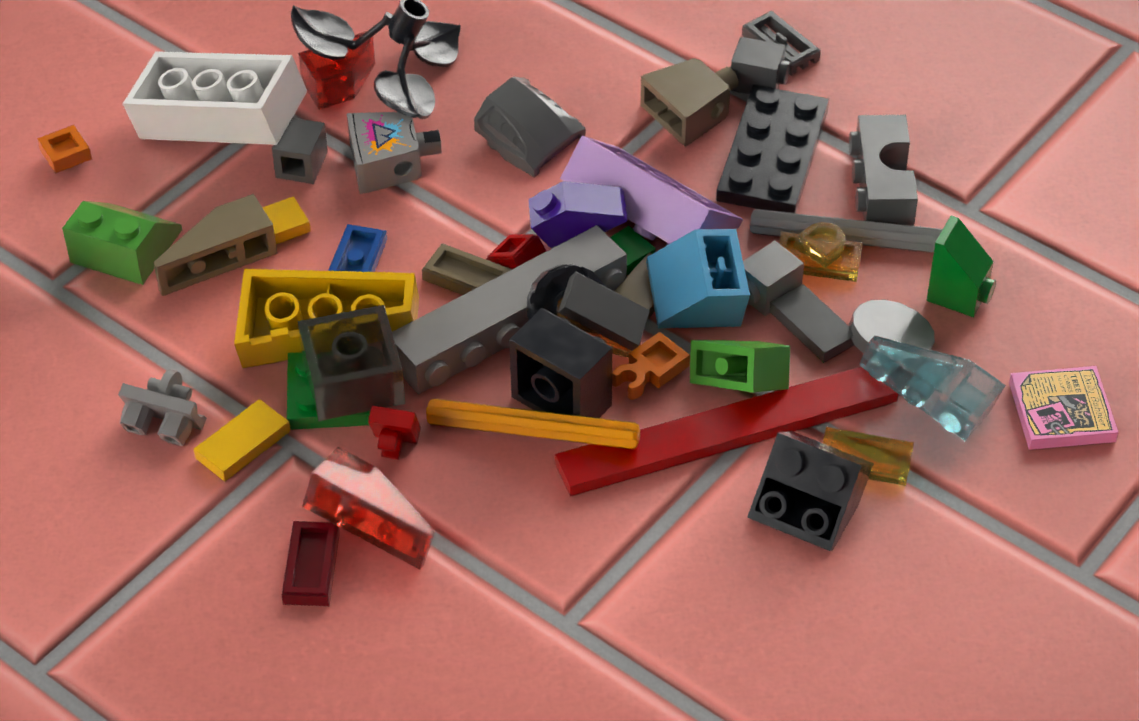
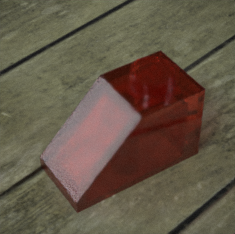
M366 32L354 35L353 40L358 39ZM373 36L356 50L348 49L346 57L341 60L327 59L316 55L310 50L298 53L302 80L319 110L355 99L375 66Z

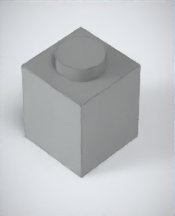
M776 241L771 242L743 261L750 292L747 305H752L764 316L770 313L771 301L802 285L804 263Z

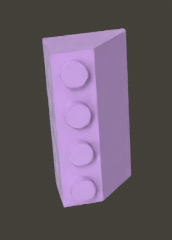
M581 136L560 177L561 180L566 182L620 187L625 195L627 219L635 223L634 231L653 241L657 236L667 242L666 246L695 229H737L743 221L741 217L623 149L585 136Z

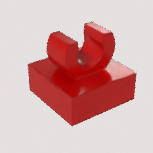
M372 405L368 423L374 436L379 438L377 448L382 450L381 457L399 460L403 442L418 443L421 431L415 412Z

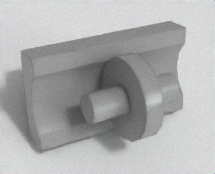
M171 369L165 372L161 380L151 377L147 383V389L123 383L118 394L125 403L120 424L126 431L134 434L146 435L151 420L155 417L163 420L157 433L158 436L168 443L183 446L192 428L202 430L207 419L205 415L198 414L195 402L188 401L192 396V388L182 386L181 373Z

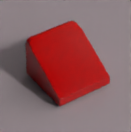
M508 235L487 256L486 260L514 269L547 251L538 235Z

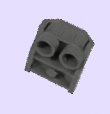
M511 77L489 94L474 118V131L487 140L489 147L498 151L504 160L533 177L539 174V169L574 140L580 139L581 136H586V128L578 119L569 115L554 100L532 86L527 78Z

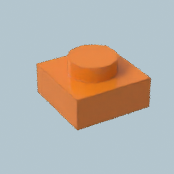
M75 125L37 138L40 151L55 173L92 160L90 147Z

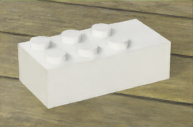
M155 52L122 104L139 139L277 145L306 95L307 89L292 55Z

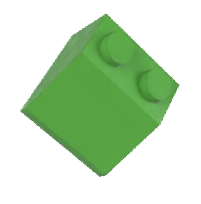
M82 201L62 230L70 263L143 285L155 269L154 261L170 248L182 231V226L172 221L115 204Z

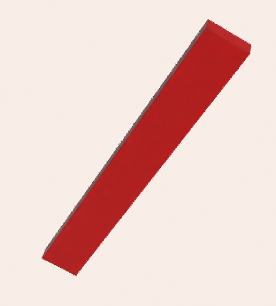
M876 362L791 386L789 389L777 390L640 429V440L635 449L588 444L556 453L555 465L569 495L574 496L776 437L779 432H795L898 401L899 391L884 366Z

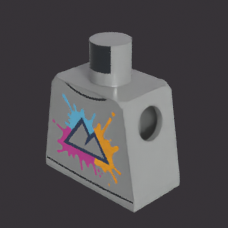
M399 112L347 114L349 142L360 194L417 180L421 176L420 156L442 154L439 130L416 133L412 117Z

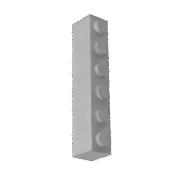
M596 225L387 334L390 364L418 395L433 386H439L448 378L469 367L478 365L482 360L504 348H509V339L529 321L527 317V297L532 283L543 271L562 264L585 267L593 271L605 287L615 291L626 279L627 254Z

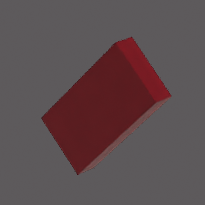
M293 521L281 595L283 605H330L340 535L339 523Z

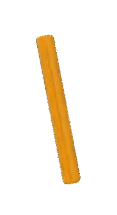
M431 399L426 408L427 422L431 425L626 449L637 448L640 440V426L635 422L443 399Z

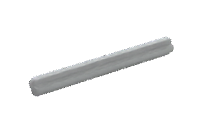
M758 209L753 210L750 221V231L753 234L934 253L935 242L943 230L940 228Z

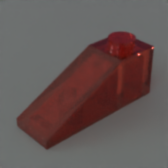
M337 447L311 474L302 505L303 508L419 570L424 566L436 531L376 466Z

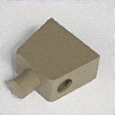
M693 58L641 76L640 105L681 144L687 146L728 116L730 91L738 87V78L730 67H725L714 73L700 59Z

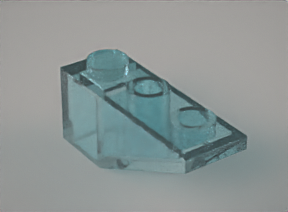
M874 336L870 340L859 363V366L868 371L874 379L882 381L903 396L909 404L927 413L938 421L943 428L955 433L964 441L970 437L990 413L1006 386L969 359L879 336Z

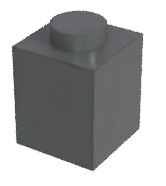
M740 37L731 60V69L737 75L738 87L731 91L750 94L753 85L778 89L780 84L786 85L790 72V62L784 61L786 45Z
M297 118L291 119L278 144L272 147L276 178L310 184L315 183L328 153L325 123Z

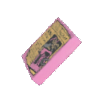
M1096 366L1011 373L1009 385L1029 450L1116 442L1118 430Z

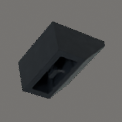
M793 431L777 433L747 518L826 550L833 551L860 503L874 463Z

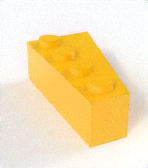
M244 269L234 346L242 369L288 360V353L343 350L388 341L387 334L418 319L419 294L415 273Z

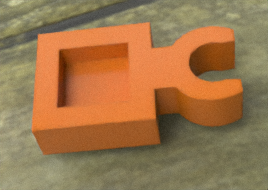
M658 332L629 353V364H623L615 368L612 373V385L618 387L623 382H632L628 385V398L634 400L644 393L647 383L651 382L657 388H660L688 368L690 365V354L664 334Z

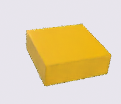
M294 196L262 207L273 224L276 244L311 232L310 221Z

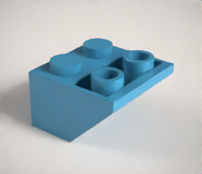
M695 229L647 257L646 264L658 329L741 327L750 292L736 229Z

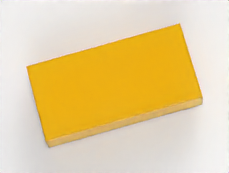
M258 399L194 448L195 459L223 481H227L291 431L289 421Z

